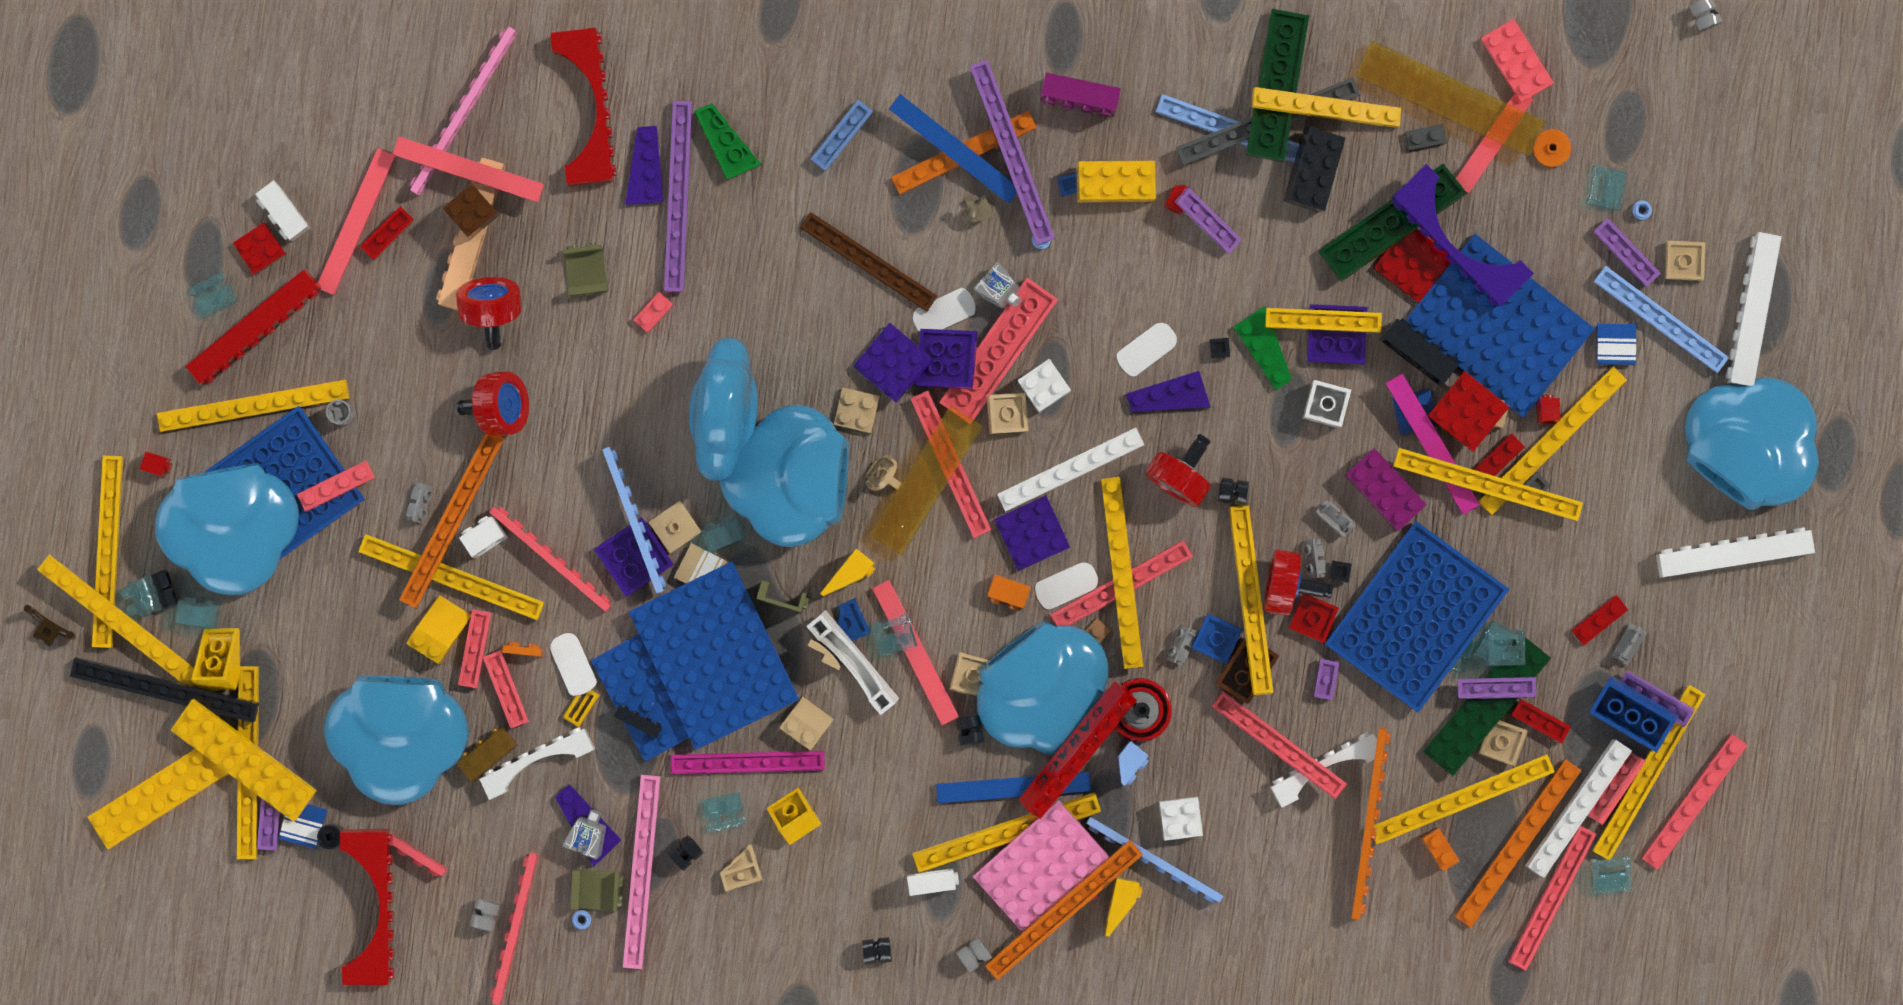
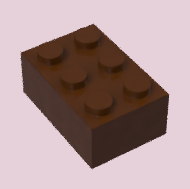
M1244 637L1214 684L1245 704H1249L1254 696L1252 693L1246 639ZM1268 649L1271 670L1279 655Z

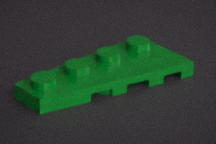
M712 103L694 111L726 181L762 165Z
M1264 306L1233 328L1276 391L1290 382L1292 378L1274 328H1265L1266 306Z

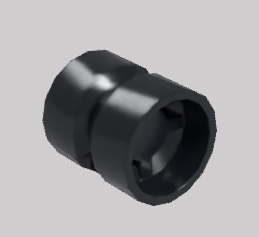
M1222 477L1218 502L1229 503L1233 501L1235 505L1245 506L1249 481L1238 480L1234 482L1231 478Z
M979 715L955 719L957 730L960 731L958 735L960 746L984 742L983 731L979 730L981 726Z
M328 824L321 827L317 834L319 845L328 850L340 847V832L344 828L338 824Z
M686 835L679 842L680 846H674L667 853L683 871L692 864V859L697 860L704 853L689 835ZM683 851L687 854L685 857L682 855Z
M889 937L878 938L877 942L873 939L862 940L865 965L876 964L877 960L881 963L892 962Z

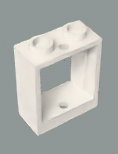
M953 868L907 875L910 896L955 890L956 885H959L958 872H954Z

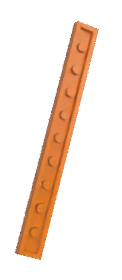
M486 433L483 436L399 598L401 602L415 609L418 608L505 440L504 437L491 436Z
M1380 727L1378 731L1352 919L1360 920L1361 916H1365L1366 904H1363L1364 896L1367 897L1369 892V885H1366L1367 877L1370 878L1372 866H1369L1370 858L1373 859L1375 847H1371L1372 839L1376 840L1377 828H1374L1375 820L1378 821L1380 809H1377L1378 801L1381 802L1383 790H1380L1381 782L1384 783L1386 771H1382L1383 763L1387 764L1388 752H1385L1386 744L1389 745L1391 733H1388V728Z
M1564 759L1456 913V918L1472 928L1582 770Z
M1128 840L1104 863L989 960L985 967L999 980L1138 860L1143 853L1131 840Z

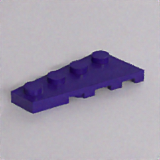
M657 126L638 127L625 205L664 202Z
M1199 371L1126 393L1131 412L1211 407Z
M570 784L555 797L572 828L577 819L580 817L588 818L590 810H594ZM601 817L598 823L606 826L601 856L598 859L588 857L593 867L622 841Z

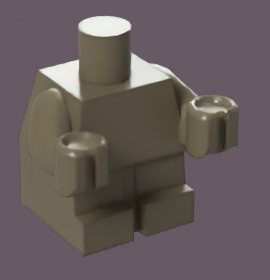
M985 196L981 197V200L977 203H974L972 197L965 199L968 208H966V213L960 215L963 222L969 219L972 222H977L994 216Z

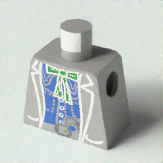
M998 261L973 288L980 297L1002 309L1008 303L1016 307L1021 302V298L1017 295L1020 287Z
M590 810L588 818L580 817L577 819L563 843V847L593 859H598L602 854L606 826L598 823L601 813Z

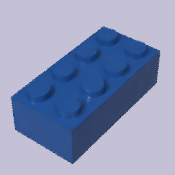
M1613 676L1607 681L1589 712L1656 753L1661 748L1679 717L1676 713Z

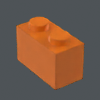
M994 575L987 597L990 598V602L998 605L1004 602L1009 604L1008 608L1019 611V608L1024 609L1031 587Z
M1436 827L1420 837L1441 871H1445L1459 862L1458 857L1439 828Z

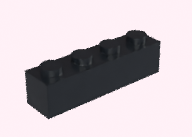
M625 705L618 706L614 717L658 738L663 728L660 723L656 721L654 723L651 722L647 716L642 717L639 715V712L635 710L632 712Z

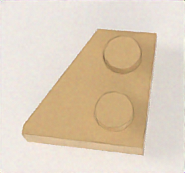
M752 844L748 845L729 866L720 872L726 892L763 880Z

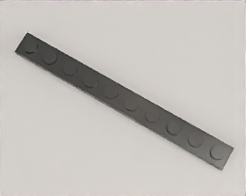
M1352 77L1309 95L1351 100L1359 97L1360 93ZM1293 113L1291 123L1308 117V115ZM1252 117L1176 147L1182 165H1187L1249 140Z

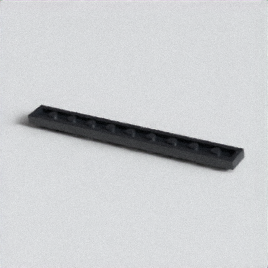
M78 657L73 659L70 677L188 706L190 701L195 699L213 713L249 722L256 721L258 702Z

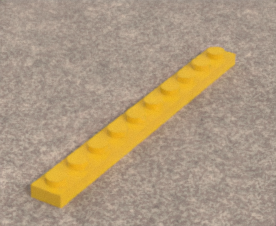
M1613 366L1502 479L1523 485L1627 379ZM1485 494L1478 502L1490 515H1493L1507 500Z
M340 380L157 413L160 432L285 411L295 409L298 406L302 408L330 403L338 399L347 400L350 397L347 380Z
M1398 448L1393 467L1575 521H1578L1583 502L1401 448Z
M103 455L95 590L115 605L123 456ZM96 615L93 616L92 647L113 648L114 629Z
M1120 477L1101 479L1124 670L1143 667L1121 480Z
M1249 506L1230 507L1229 515L1253 696L1272 694L1273 685Z
M365 534L358 551L412 573L422 556ZM440 563L432 579L535 620L539 619L545 604L543 601Z
M48 555L37 569L181 683L190 686L194 685L191 681L194 671L192 665L53 556Z
M240 666L238 698L259 703V666ZM259 706L255 722L238 719V732L258 747ZM238 781L237 859H258V795Z
M1687 685L1679 700L1695 709L1685 727L1675 722L1657 753L1650 749L1644 759L1646 761L1622 797L1592 849L1593 852L1608 861L1611 860L1705 697V693L1691 685Z
M1548 754L1376 823L1374 825V828H1377L1375 844L1378 845L1554 773L1555 771Z
M1095 792L1062 803L1076 820L1101 812ZM1031 813L914 852L912 855L917 870L920 873L1010 843L1037 820L1038 817Z

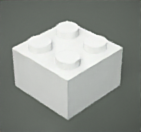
M1050 359L1017 381L1038 413L1071 392V389Z
M1317 380L1312 381L1302 419L1341 428L1351 390Z
M485 516L478 521V526L475 528L469 527L461 532L462 536L459 539L471 557L478 558L508 538L496 518Z
M1198 797L1159 801L1164 841L1203 836Z

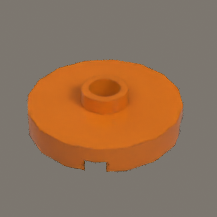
M1549 129L1536 137L1532 150L1540 164L1553 168L1567 161L1571 153V143L1567 135L1562 131ZM1554 145L1555 151H1551L1549 146Z

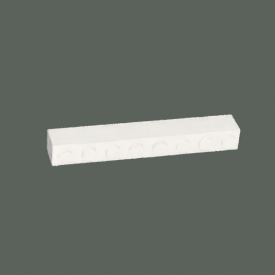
M1758 232L1751 238L1750 247L1752 248V253L1747 258L1746 265L1749 266L1748 274H1745L1743 279V285L1746 286L1745 291L1740 296L1742 307L1736 317L1738 329L1733 333L1735 345L1729 354V360L1732 361L1731 366L1726 371L1727 384L1754 386L1782 236Z
M1134 428L998 493L997 496L1005 512L1143 447L1144 443L1137 428Z
M1805 527L1793 529L1794 533L1786 534V530L1774 532L1775 536L1768 537L1767 533L1755 535L1756 539L1749 540L1747 536L1736 538L1737 542L1730 543L1728 539L1718 541V545L1711 546L1710 542L1699 544V548L1692 549L1690 545L1680 547V551L1673 552L1672 548L1661 550V554L1656 555L1659 577L1815 553L1812 531H1805Z
M1612 739L1525 865L1540 877L1544 878L1632 750L1619 741Z

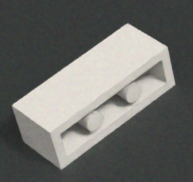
M273 180L256 193V196L259 198L256 200L262 209L266 208L270 213L267 215L274 225L276 223L281 228L279 233L285 240L289 239L293 242L311 229L276 181Z

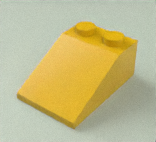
M856 548L820 594L826 597L864 579L865 576L869 578L875 571L873 567L875 563Z
M439 595L406 644L437 664H442L471 619V614Z
M238 628L204 629L191 681L199 688L210 691L236 690L240 675V630Z
M1121 877L1115 879L1104 931L1105 936L1112 934L1136 903V899L1141 898L1142 886H1139L1140 883L1138 881Z

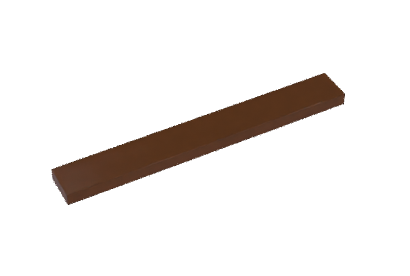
M810 212L800 226V229L924 311L928 312L938 297L815 214Z

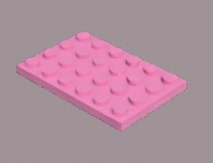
M1058 800L1041 819L1035 820L975 873L973 878L1023 932L1110 856Z

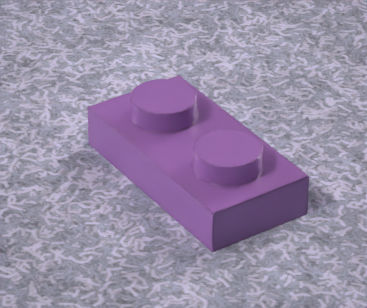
M1319 660L1313 697L1333 700L1339 662Z

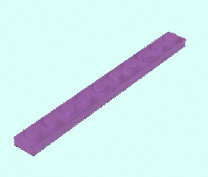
M988 59L971 65L972 75L1036 245L1053 240L1055 237Z
M673 101L665 292H684L692 101Z

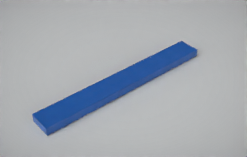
M899 94L889 107L891 112L1008 204L1017 194L1012 181L903 95Z
M1090 772L1078 773L1062 793L1091 791ZM1037 776L936 784L938 803L1021 797Z

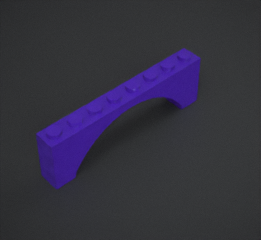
M1427 164L1423 165L1391 197L1394 200L1392 202L1398 210L1402 209L1407 214L1406 218L1412 224L1416 223L1420 227L1419 231L1426 238L1430 237L1434 241L1433 246L1441 252L1443 250L1447 255L1446 259L1452 265L1456 264L1461 269L1459 272L1466 279L1470 278L1474 282L1473 286L1480 293L1483 291L1488 296L1486 300L1492 306H1502L1534 273L1521 260L1509 265L1486 264L1471 259L1457 250L1443 233L1436 214L1435 188L1436 181L1440 177Z

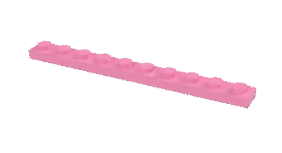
M508 27L507 30L504 29L499 36L500 42L497 46L494 45L489 53V60L481 65L479 69L480 75L477 79L474 78L469 86L471 90L468 95H464L460 100V108L458 111L453 112L450 117L451 123L448 128L445 127L440 134L441 139L438 144L435 143L433 145V148L447 151L516 37V30ZM421 165L420 170L422 171L418 177L415 176L410 184V190L420 196L434 173V168Z
M641 775L623 968L643 969L661 776Z

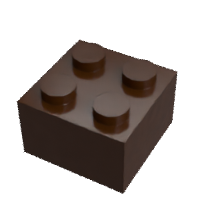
M470 184L443 207L445 212L470 240L499 216L497 211L473 184Z

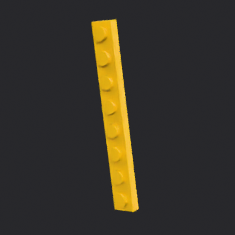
M1254 87L1252 92L1251 108L1392 128L1400 127L1401 108L1258 87Z

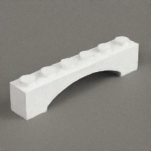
M826 610L807 625V628L817 640L824 643L848 668L866 693L868 701L880 715L899 700V697Z
M578 727L570 731V736L566 738L559 736L553 739V744L547 747L545 744L536 747V752L529 755L526 752L518 756V761L514 763L507 761L501 764V769L495 772L493 769L484 772V777L479 780L488 799H494L508 792L507 787L514 777L525 767L539 759L556 754H573L576 758H579L595 750L587 730H581Z
M1366 732L1357 737L1358 741L1354 743L1348 741L1341 745V750L1337 752L1331 750L1325 753V758L1318 762L1324 767L1351 759H1364L1365 763H1369L1375 759L1377 739L1374 733L1368 734ZM1296 770L1289 772L1291 776L1285 779L1280 777L1272 781L1274 785L1270 786L1281 808L1298 800V793L1308 781L1306 777Z

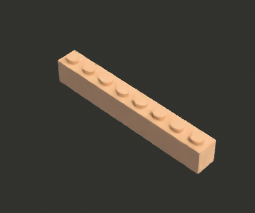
M482 157L479 162L505 171L506 166L503 163ZM471 181L470 184H473L494 208L499 190ZM488 225L471 240L461 229L459 235H455L453 240L455 248L453 253L449 254L447 264L450 265L448 271H445L442 277L444 285L442 290L439 289L436 298L440 306L458 311L456 293L463 284L472 281Z

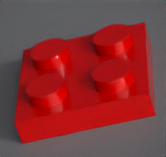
M265 222L233 242V245L253 275L258 274L287 255Z
M1302 594L1288 628L1325 643L1339 607L1313 596Z

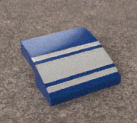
M1597 323V365H1635L1636 324Z
M307 804L295 822L285 816L279 839L317 849V834L320 828L323 827L328 810Z

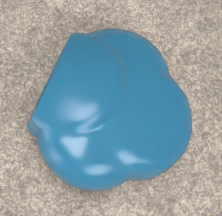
M732 337L722 338L712 346L701 375L694 385L689 405V427L695 443V457L698 470L705 478L713 481L725 480L735 470L742 448L750 440L754 432L758 412V391L756 382L751 374L748 349L742 341Z
M1774 378L1755 379L1754 386L1720 385L1702 393L1693 402L1688 411L1685 421V438L1688 446L1686 461L1714 487L1749 510H1754L1761 506H1776L1790 503L1810 489L1817 475L1819 458L1815 446L1817 434L1815 411L1806 395L1788 382Z
M803 405L780 407L769 413L754 428L752 437L742 448L735 470L731 476L719 481L723 495L731 508L741 516L749 519L754 530L771 543L783 547H794L812 542L823 534L830 525L842 521L848 480L849 440L837 431L833 423L823 413L816 409Z
M258 463L176 478L173 490L161 502L155 518V537L165 556L175 565L188 570L202 587L224 595H243L262 586L275 573L280 561L281 552L292 542L296 534L299 522V507L289 487L276 476L265 472Z
M1045 621L1039 622L1011 642L979 669V679L981 682L977 693V710L980 721L987 733L1007 746L1014 748L1031 747L1043 754L1054 756L1105 693L1104 689L1108 680L1109 667L1101 644L1091 634L1080 628L1069 625H1052Z
M358 676L352 687L341 693L331 704L324 722V738L331 755L348 770L354 785L360 792L381 804L404 805L428 794L438 782L441 774L458 762L467 745L469 729L462 707L445 691L441 680L406 676Z

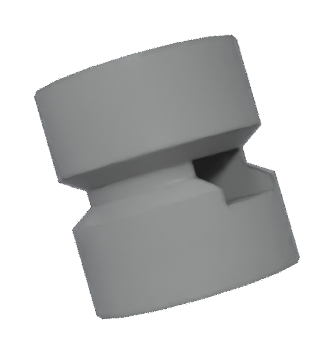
M1701 0L1689 6L1693 16L1697 17L1695 22L1699 31L1722 23L1719 12L1715 11L1716 4L1714 0Z
M338 399L328 404L326 416L332 423L346 426L353 421L355 411L351 404Z
M476 899L473 908L475 914H472L469 925L483 930L494 931L496 923L494 916L498 915L500 904Z
M979 937L970 942V947L964 946L956 952L970 973L979 967L980 962L984 964L992 958Z

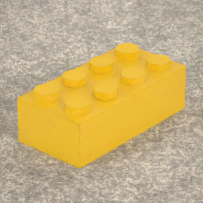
M1079 161L1076 164L1077 203L1153 202L1156 199L1155 161Z

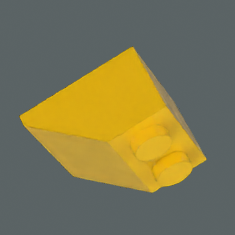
M799 787L766 808L789 845L822 824Z

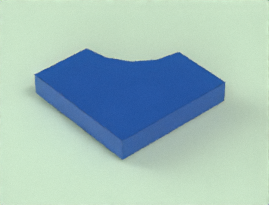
M855 598L838 605L839 617L837 624L851 641L871 633Z

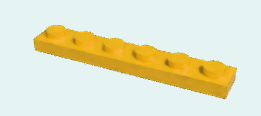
M1266 308L1265 328L1381 333L1382 313Z

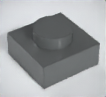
M1538 472L1524 484L1546 491L1551 486Z

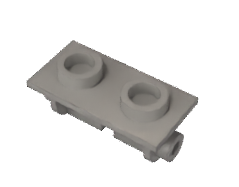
M416 483V486H413L410 499L416 500V503L409 502L406 513L407 520L423 524L427 516L429 501L432 498L433 487L421 483Z
M1325 500L1315 513L1344 538L1355 524L1344 513L1339 516L1337 513L1340 509L1331 501Z
M1320 539L1304 541L1303 552L1306 556L1308 579L1325 577V560H1318L1319 556H1324L1323 542L1321 543Z
M1630 623L1611 656L1628 666L1647 632L1643 631L1644 629Z
M1181 625L1176 631L1175 640L1168 650L1166 660L1182 666L1190 652L1184 649L1185 645L1192 647L1197 631Z

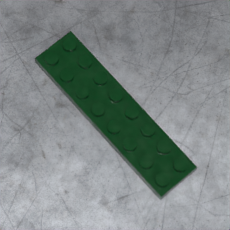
M1277 9L1271 10L1258 88L1296 93L1310 15ZM1254 108L1246 156L1284 162L1293 113Z
M1444 163L1433 170L1440 177L1436 181L1435 188L1437 215L1466 195L1464 188ZM1393 199L1319 250V254L1341 282L1419 228L1416 223L1412 224L1406 218L1407 214L1402 209L1398 210L1393 205Z
M1520 634L1485 678L1537 677L1551 660V657ZM1518 698L1466 699L1425 748L1423 753L1451 776H1454Z

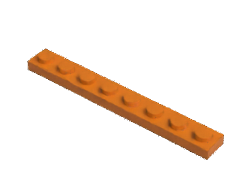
M1029 110L1010 119L1017 138L1037 129ZM993 128L962 142L979 156L999 147ZM942 152L891 178L899 195L960 165Z

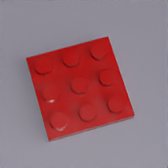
M1417 229L1388 249L1373 269L1419 303L1450 262L1446 259L1447 255L1443 250L1441 252L1433 246L1434 242L1423 236Z
M1464 371L1430 412L1428 417L1470 451L1474 452L1509 409V406Z

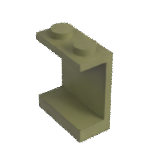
M597 242L587 243L586 247L578 248V245L567 246V250H562L565 256L569 284L568 293L570 297L609 292L601 245H597Z
M762 580L756 599L802 613L803 609L807 610L810 599L807 598L808 594L802 593L798 607L767 598L771 583Z
M573 870L571 909L618 911L619 907H622L623 896L619 895L620 888H623L624 877L620 876V872Z

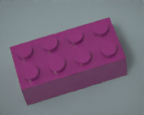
M1046 72L1040 100L1044 101L1043 104L1055 106V104H1059L1067 110L1078 108L1086 114L1097 112L1100 113L1099 116L1111 118V116L1116 114L1121 88Z
M1375 448L1344 475L1396 532L1427 505Z

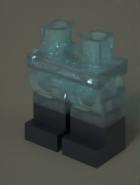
M165 569L128 583L129 586L120 590L123 600L133 597L135 604L126 607L130 617L137 615L145 616L179 605L174 589L170 588L173 586L168 571Z

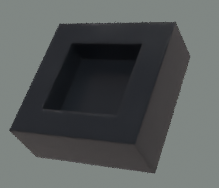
M1229 338L1209 339L1211 359L1230 357Z
M1332 560L1329 580L1349 583L1352 564Z

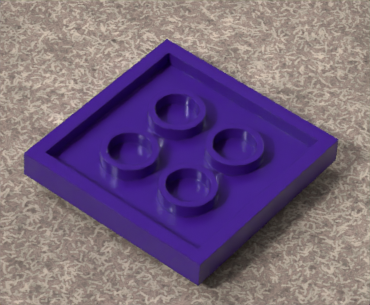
M1310 304L1309 310L1367 312V307ZM1308 330L1307 362L1365 364L1366 332Z
M889 323L853 367L897 403L931 363L933 358Z
M920 329L919 347L932 357L933 360L916 379L915 385L920 387L973 389L978 332Z
M1047 495L994 519L1017 571L1070 548Z
M641 517L638 519V522H642L646 532L643 533L645 541H650L653 549L650 551L652 559L656 557L659 569L656 570L658 575L674 566V564ZM631 525L594 549L626 597L651 581Z

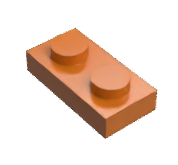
M508 642V645H503L502 653L543 657L544 649H539V645L536 644L520 647V643Z

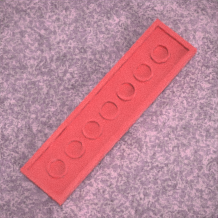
M1026 278L1020 287V291L1017 293L1021 298L1020 304L1016 307H1013L1010 303L1007 305L976 349L973 389L949 388L939 402L970 425L986 404L987 395L993 394L1058 301L1056 297L1029 278Z

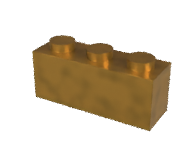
M496 727L489 733L490 737L486 741L480 740L474 745L475 750L470 754L467 751L460 757V762L457 765L471 782H474L518 746L504 727L501 729Z

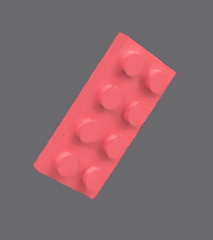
M1514 19L1480 39L1520 103L1554 84Z

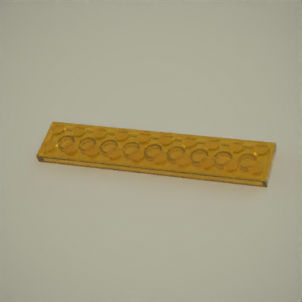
M1374 41L1371 42L1355 75L1528 157L1546 122Z

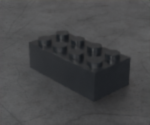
M1311 126L1303 129L1284 196V202L1315 212L1326 210L1345 137Z
M1404 319L1394 320L1379 340L1437 385L1445 384L1458 367V364L1455 363L1457 360L1450 354H1443L1440 351L1441 348L1434 342L1430 344L1426 341V336L1420 331L1416 330L1414 332L1409 328L1411 325Z

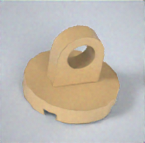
M885 455L882 460L879 458L871 465L866 474L868 480L865 481V484L872 491L881 490L887 484L899 491L903 484L893 477L897 469V462L891 456Z

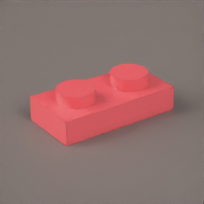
M658 292L634 318V321L649 333L673 307V304Z

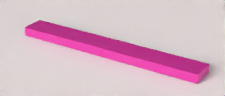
M1401 373L1386 382V386L1428 457L1456 465L1404 375ZM1444 482L1463 515L1480 505L1472 490Z
M824 751L670 755L671 774L825 770Z

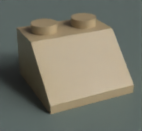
M802 697L780 726V729L811 751L834 719Z

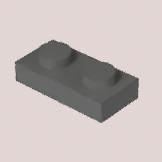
M1443 124L1405 132L1409 151L1447 143Z

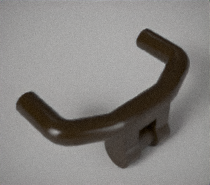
M30 605L24 606V611L41 623L33 637L44 641L45 645L50 647L58 634L70 640L76 638L75 633L55 624ZM46 628L52 630L50 635L44 633Z

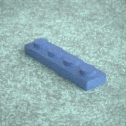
M857 100L813 155L811 161L826 172L873 111Z

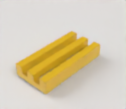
M593 690L587 692L573 717L570 718L571 711L581 695H577L563 718L580 727L599 697V694ZM590 695H593L594 697L579 721H575Z

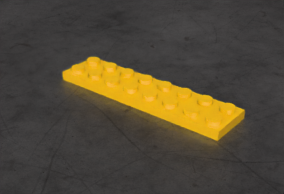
M195 699L190 701L171 729L173 733L293 822L298 819L317 792L315 788Z
M194 749L88 816V819L106 848L111 849L228 775V773Z

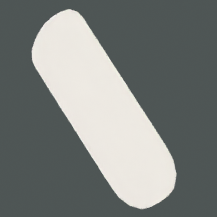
M960 288L936 299L928 312L920 307L917 308L913 314V321L919 332L920 329H944L974 315L976 311L975 303L971 294L966 289Z
M1165 323L1155 324L1117 353L1119 365L1130 376H1137L1175 347L1177 343L1176 334Z
M1080 563L1037 582L1035 586L1036 595L1040 604L1045 609L1050 610L1095 589L1098 584V577L1092 565Z
M565 633L556 637L551 643L550 650L568 692L573 696L587 693L596 685L597 681L578 638L571 633Z

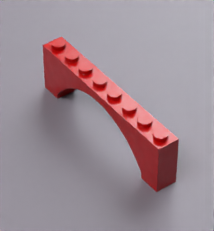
M596 28L552 32L550 37L553 54L565 57L584 73L592 86L597 109L596 122L589 142L574 161L569 165H565L566 184L568 186L612 182L614 181L613 176H617L616 165H612L611 157H615L614 147L610 146L609 141L613 136L612 128L608 127L607 122L610 119V110L606 108L605 101H608V91L603 86V82H606V73L601 67V63H604L603 51L600 52L599 44H602L601 33H598Z
M342 829L340 832V851H345L351 855L367 871L377 890L380 907L377 929L371 942L355 959L342 965V985H389L391 979H394V968H391V960H394V949H391V941H394V930H391L394 912L390 911V903H393V892H390V884H393V873H390V865L393 864V854L390 853L393 836L389 834V829Z

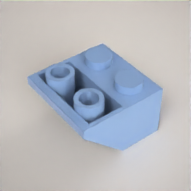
M1128 741L1117 755L1120 783L1124 786L1126 784L1130 785L1137 777L1135 772L1139 768L1142 770L1149 762L1146 759L1149 755L1131 741Z

